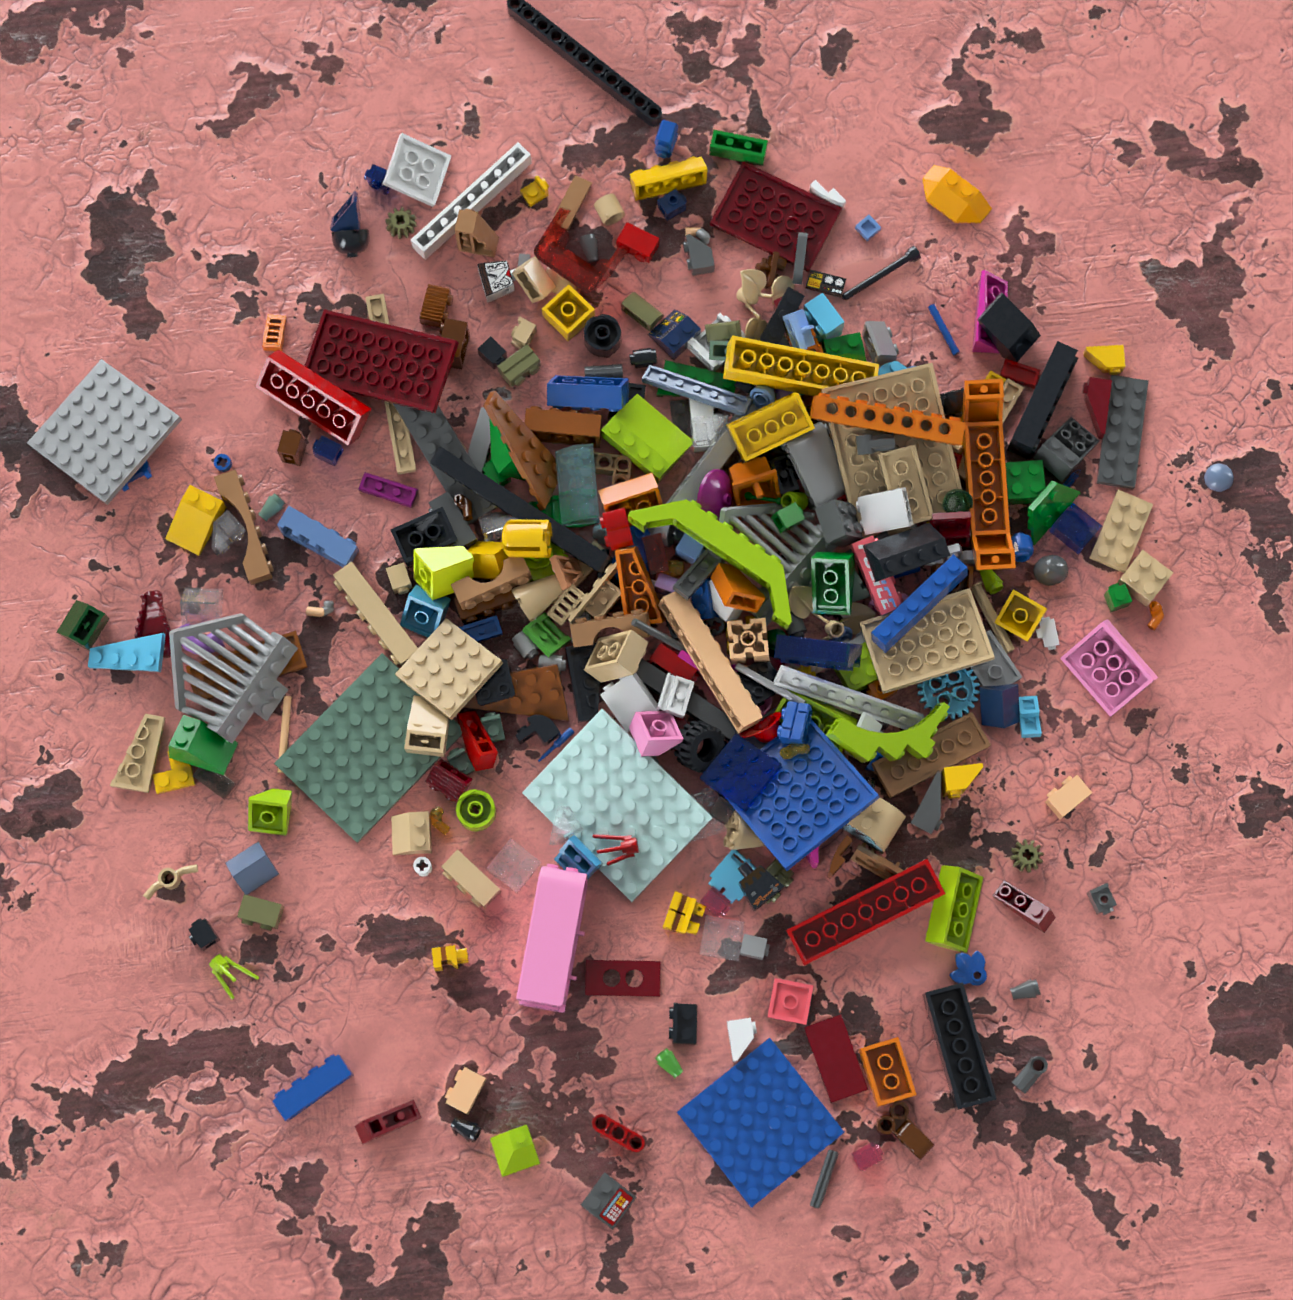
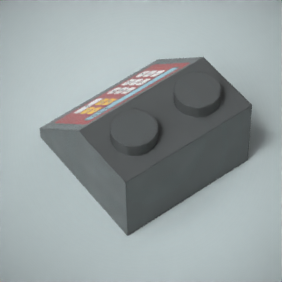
M604 1172L581 1203V1206L613 1230L637 1197Z

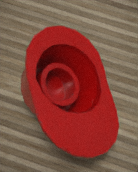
M775 712L760 720L758 724L741 732L740 736L743 738L754 736L760 742L769 743L777 737L778 726L782 725L779 720L782 713Z

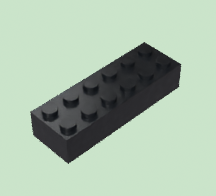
M1057 341L1007 448L1008 451L1025 459H1028L1030 454L1034 455L1077 363V349Z
M959 983L925 992L923 999L955 1111L996 1100L964 984Z

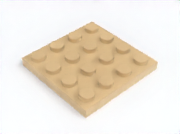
M446 618L395 675L452 720L499 669L503 662Z

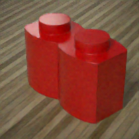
M625 508L602 512L603 517L599 519L602 529L606 528L607 536H604L606 547H611V551L634 545Z

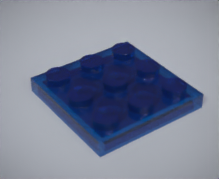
M735 734L701 775L700 779L746 812L779 772L782 765L738 734Z

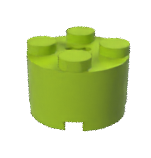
M472 789L464 792L458 799L456 814L460 823L466 829L482 831L487 829L495 820L496 807L488 793ZM473 807L479 809L478 814H476L475 812L472 813Z

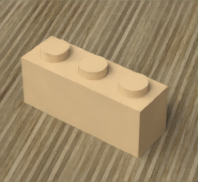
M458 849L441 866L444 870L442 874L449 881L454 879L458 883L456 887L463 894L468 892L472 896L471 901L478 908L481 905L486 908L501 892Z

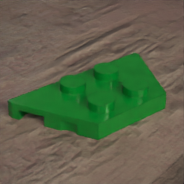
M1051 481L1028 507V529L1031 530L1034 546L1079 496L1080 491Z

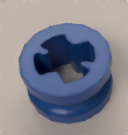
M219 454L214 459V466L217 470L226 472L232 467V461L226 454ZM223 459L228 462H225L226 466L222 467L221 465L218 466L219 460Z

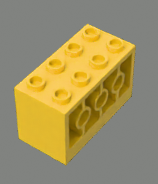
M796 392L726 425L741 458L745 462L815 429L799 393Z

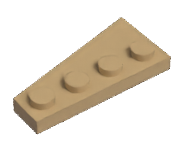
M150 714L144 715L131 746H129L115 778L110 784L111 787L149 793L165 717Z

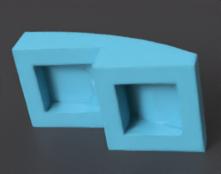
M1037 696L1019 697L1021 738L1041 737L1040 711Z

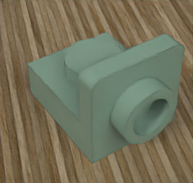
M495 712L485 714L481 718V722L491 741L505 740L500 714Z
M458 747L449 752L447 760L450 765H453V767L466 775L475 771L464 748L459 749Z

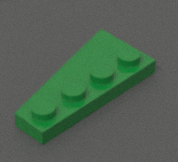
M665 360L663 367L665 370L735 393L736 387H734L736 381L723 379L724 373ZM660 388L657 391V397L681 396Z

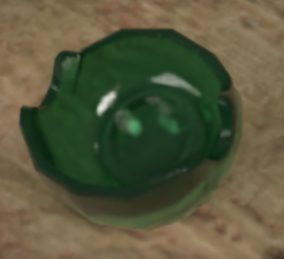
M953 489L946 493L942 500L943 510L945 513L967 512L973 507V498L967 491Z

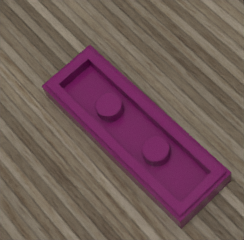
M364 472L358 488L360 492L410 508L413 507L418 494V489L366 472Z

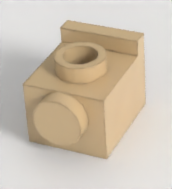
M519 317V326H515L511 333L513 339L511 344L521 349L526 344H530L537 329L535 324Z

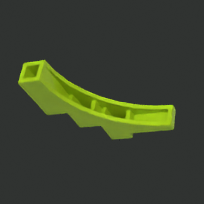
M945 702L938 703L917 724L895 733L869 731L855 726L844 718H839L834 721L826 736L861 763L872 761L877 752L889 761L902 758L905 750L917 759L928 758L934 750L932 747L936 743L931 737L936 734L938 724L947 717V711L950 706Z

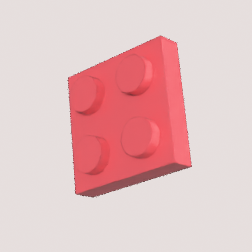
M774 978L767 1018L806 1025L813 985Z

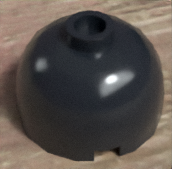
M369 229L331 232L335 249L342 254H347V258L358 257V253L363 252L369 244Z
M964 387L960 390H952L940 394L944 415H952V417L962 416Z

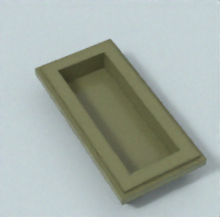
M740 320L705 325L707 343H710V341H729L732 335L742 337Z

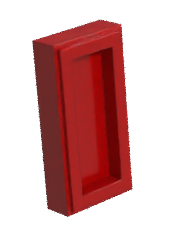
M1005 358L1000 376L1035 389L1041 370Z

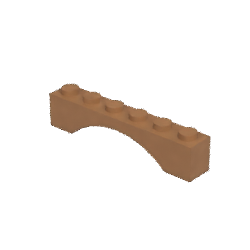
M236 470L214 476L220 496L238 510L246 524L248 546L243 566L249 583L254 585L273 578L271 572L274 571L271 560L267 561L265 555L268 554L265 543L261 544L259 537H262L260 527L255 526L254 520L257 518L254 509L249 508L248 503L251 500L248 492L243 490L242 486L245 485L242 474L238 475Z

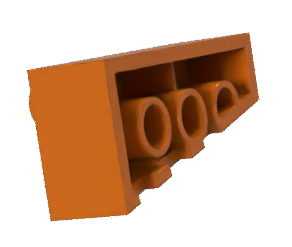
M638 546L617 549L615 555L624 615L631 614L633 610L642 609L643 612H649L650 624L663 623L666 618L658 606L659 599Z

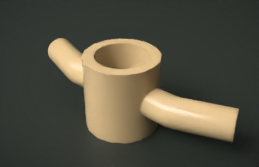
M198 865L185 866L176 871L171 868L161 870L158 875V881L152 884L143 896L149 900L162 887L169 890L176 889L181 882L180 877L185 874L198 872ZM166 875H174V881L170 884H165Z

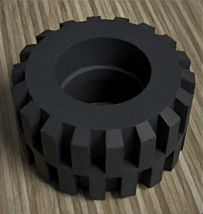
M698 720L697 722L691 721L690 725L685 724L684 729H680L683 741L673 748L676 749L674 755L681 765L698 773L711 772L714 770V767L717 768L720 765L719 762L723 761V754H726L725 746H727V742L724 741L725 735L722 734L720 729ZM703 740V747L700 750V752L697 753L698 745Z

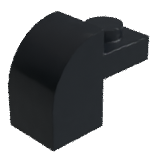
M532 715L527 718L530 725L528 727L524 725L518 729V734L515 737L521 745L537 734L544 746H547L557 739L561 733L548 717Z

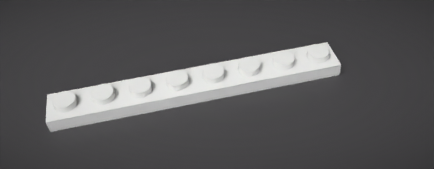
M783 665L780 666L774 679V685L861 715L865 712L875 720L904 730L917 724L924 718V715L919 712Z

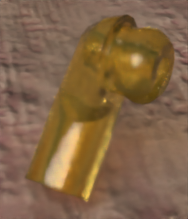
M789 744L780 750V755L788 760L798 754H808L810 746L808 744Z
M437 806L430 812L431 824L442 834L446 835L451 827L442 821L444 810L442 807Z

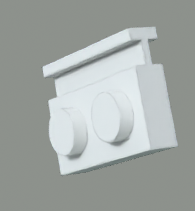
M668 673L656 710L660 709L665 711V713L683 719L694 682Z

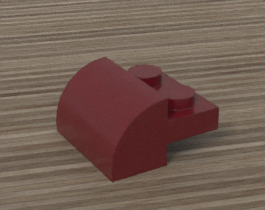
M970 511L932 513L930 524L945 538L947 546L960 544L961 547H969L971 537Z

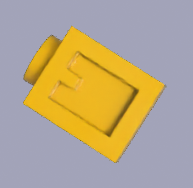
M537 175L534 182L520 190V194L528 205L532 207L549 196V185L544 178L541 179Z

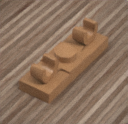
M865 842L862 845H858L851 857L852 861L884 880L904 871L899 868V862L894 865L886 858L875 854L874 847L871 851L866 849Z

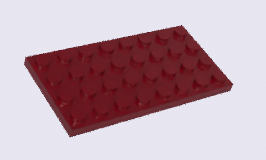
M324 309L305 367L343 391L436 414L459 342L449 338Z

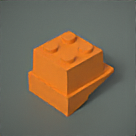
M765 456L752 458L749 462L743 464L736 463L729 468L734 507L776 503L756 499L748 501L745 499V493L747 492L755 495L757 499L762 497L781 498L776 469L771 470Z

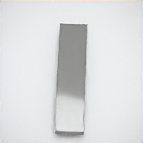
M482 407L468 450V455L481 473H483L482 468H484V464L487 463L491 447L490 418L485 408Z

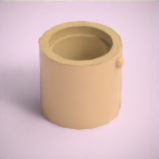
M615 194L605 195L594 204V208L605 226L613 225L625 216V212Z

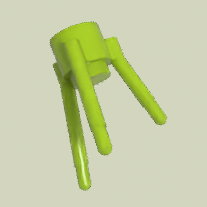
M218 954L211 960L209 966L213 969L211 972L217 977L231 999H234V995L221 977V975L225 974L233 982L236 981V978L228 971L230 968L228 964L256 980L259 979V976L233 962L227 956L223 957Z

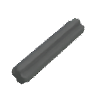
M829 1150L827 1152L810 1202L811 1207L817 1209L821 1207L838 1157L836 1151Z

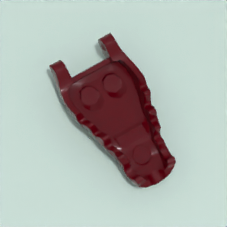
M158 590L148 591L140 595L142 609L139 610V616L137 617L138 625L135 626V639L159 633L166 634L163 657L170 658L169 632L171 629L163 606V596Z

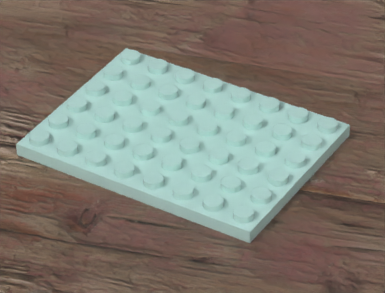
M601 709L522 792L568 839L575 835L603 863L599 870L631 902L643 892L714 818L651 756H641L634 739L604 709ZM592 835H631L632 838H637L639 853H635V857H629L607 866L606 863L626 853H622V850L597 854V850L621 846V842L624 840L593 838Z

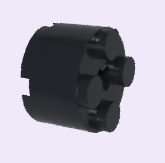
M600 314V316L592 317L587 321L584 327V343L590 353L598 357L608 358L619 349L621 345V328L614 317Z

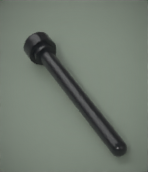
M915 246L908 248L903 257L843 293L842 298L848 300L905 263L916 262L921 258L918 249Z

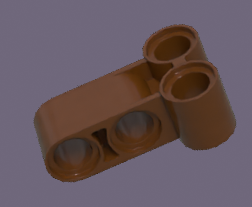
M900 1101L895 1102L889 1107L890 1117L883 1116L877 1119L875 1124L876 1130L880 1134L893 1133L921 1160L934 1147V1144L907 1118L909 1114L907 1104ZM897 1105L902 1106L904 1109V1113L900 1117L894 1113V1108ZM884 1119L890 1123V1128L887 1131L882 1130L880 1126L881 1121Z

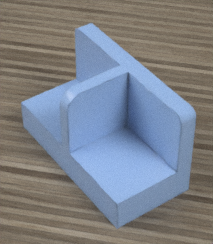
M803 309L782 316L792 347L806 350L808 349L807 347L815 345L810 330L814 328V325L808 324Z

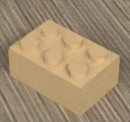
M633 630L599 638L584 671L599 682L634 675L638 671L639 662L645 655L649 642Z

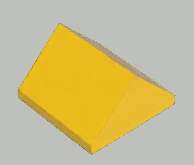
M478 541L467 550L474 557L473 578L496 579L503 570V560L508 559L503 550L502 542Z

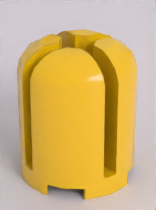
M508 520L502 531V543L505 554L509 557L550 558L552 548H548V546H550L552 537L551 522L549 520Z

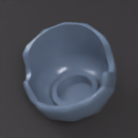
M1220 463L1211 465L1207 468L1204 475L1205 485L1210 490L1216 492L1229 489L1234 480L1232 470L1227 465Z

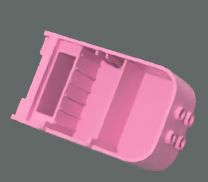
M547 864V867L543 866L539 874L516 999L519 1000V1004L522 1006L564 1013L570 980L576 981L577 979L576 976H572L578 936L585 935V932L579 930L588 877L587 874L579 873L578 869L567 867L566 870H562L557 865Z

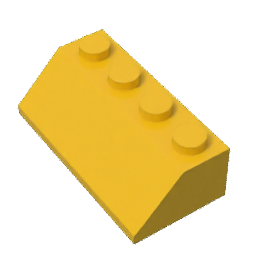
M689 157L685 161H672L668 165H656L648 170L643 171L639 169L630 174V183L635 201L667 194L674 189L679 191L707 184V166L702 157Z

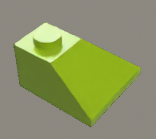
M272 788L249 797L248 831L286 836L292 807V791Z
M528 1125L490 1138L502 1177L540 1164Z

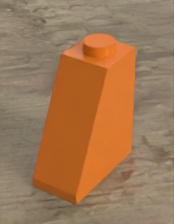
M718 563L710 577L724 606L757 613L766 599L741 571L732 565Z

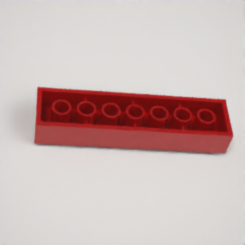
M925 859L786 931L805 966L946 893L928 859Z

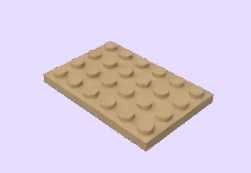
M970 588L946 595L886 653L872 641L871 632L891 613L859 622L883 694L995 659Z

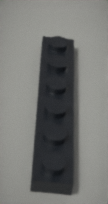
M787 287L758 341L779 344L786 331L782 316L797 311L804 295ZM738 381L734 384V387L748 395L756 386Z

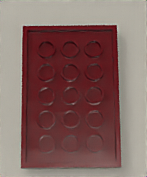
M743 161L717 208L710 226L773 255L774 251L779 252V257L787 260L792 265H795L798 233H808L804 271L810 272L842 208Z

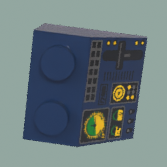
M674 309L648 333V336L675 360L687 349L688 341L692 337L695 339L701 334V328L688 315Z

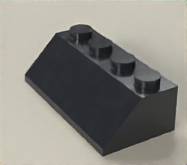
M930 523L863 545L875 582L951 556L945 538Z

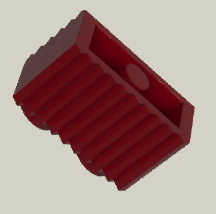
M440 759L432 767L425 782L429 784L432 790L445 794L446 799L449 801L458 802V799L467 791L473 779L453 767V765Z

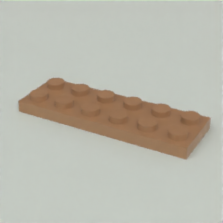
M973 712L937 730L936 734L931 737L936 743L932 747L934 750L928 758L917 759L905 750L904 755L899 760L889 761L883 757L871 764L889 798L935 776L938 770L942 771L944 767H952L991 746Z

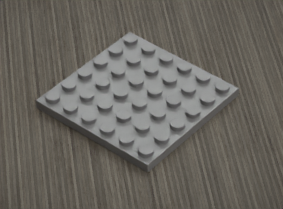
M101 359L27 444L108 505L182 419Z

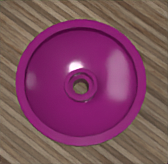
M713 469L705 475L700 484L697 503L701 505L700 509L706 513L707 511L714 513L719 521L721 509L731 507L733 488L731 480L725 471Z

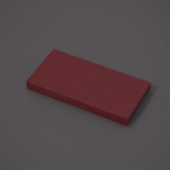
M840 1014L804 1027L830 1103L867 1091L868 1087L842 1015Z

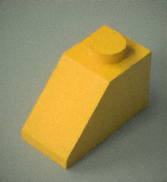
M1124 345L1086 347L1083 352V356L1103 373L1118 375L1126 367Z

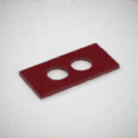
M586 960L585 996L660 997L661 961ZM610 969L616 970L620 974V982L614 987L607 986L603 981L604 973ZM631 970H638L643 976V981L638 987H631L626 983V974Z

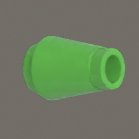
M665 1048L655 1057L658 1061L657 1064L674 1078L683 1072L672 1050L669 1051Z

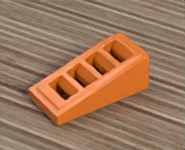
M267 314L262 343L264 351L283 350L286 315ZM271 319L281 320V323H271ZM270 327H280V330L270 329ZM270 333H276L279 336H270ZM269 339H271V340H278V341H277V342H269Z

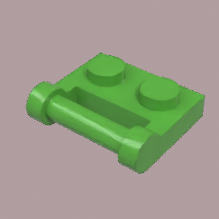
M546 612L530 622L522 630L548 658L571 642V638L565 635L549 619Z

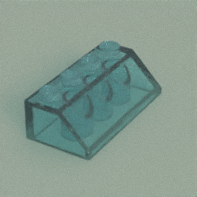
M593 443L572 445L555 451L561 525L599 523Z

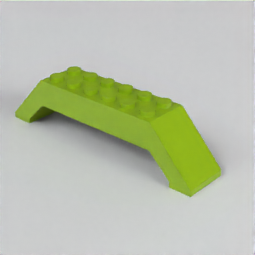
M685 499L630 511L628 522L642 532L649 528L674 525L768 589L773 610L771 620L785 630H788L792 619L784 567L777 556L766 554L762 546L750 543L746 535L743 533L737 534L733 531V527L726 522L722 524L717 520V516L710 511L706 513L700 509L701 505L694 500L690 502Z

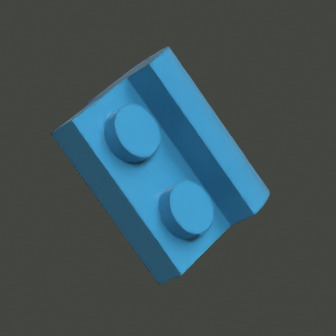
M575 835L566 841L559 850L558 855L554 858L564 870L567 867L578 869L579 873L587 874L588 880L603 864Z

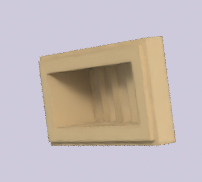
M572 584L571 587L562 593L548 611L547 616L562 626L569 618L568 615L574 607L577 608L582 603L581 599L585 594ZM571 592L578 597L577 600L570 595ZM565 598L570 600L573 603V605L571 606L570 604H568L565 601ZM560 604L568 609V612L564 611L561 607H559ZM555 610L560 612L564 617L560 618L557 614L554 613Z

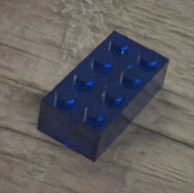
M777 635L774 658H780L781 663L805 666L817 665V667L853 671V667L860 668L862 644Z

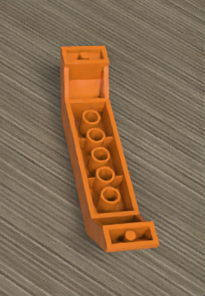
M1003 379L964 381L962 422H966L963 435L967 511L971 512L970 545L976 570L1016 568L1015 550L1010 535L1002 423Z

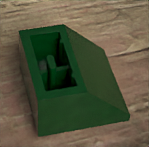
M76 600L56 633L90 651V648L93 647L109 621V617L91 605Z

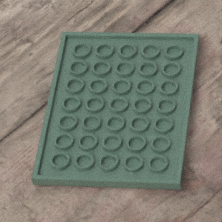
M383 653L274 763L357 843L441 758V756L406 753L404 747L414 695H420L396 677L395 673L399 668ZM453 719L449 722L446 752L462 736L460 725Z

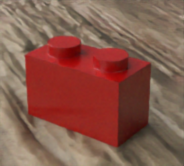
M626 222L616 240V247L620 252L624 254L629 253L638 261H645L647 263H650L660 244V238Z

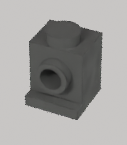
M1108 883L1086 893L1096 914L1102 912L1103 915L1114 911L1113 907L1117 904ZM1102 896L1106 897L1107 903L1101 902Z

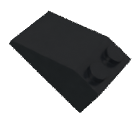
M1000 293L977 319L1001 356L1011 361L1018 362L1041 336L1034 324L1003 293Z
M443 507L391 529L408 569L414 566V549L449 547L458 542Z

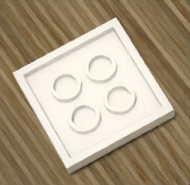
M401 133L383 185L433 207L437 201L451 155Z

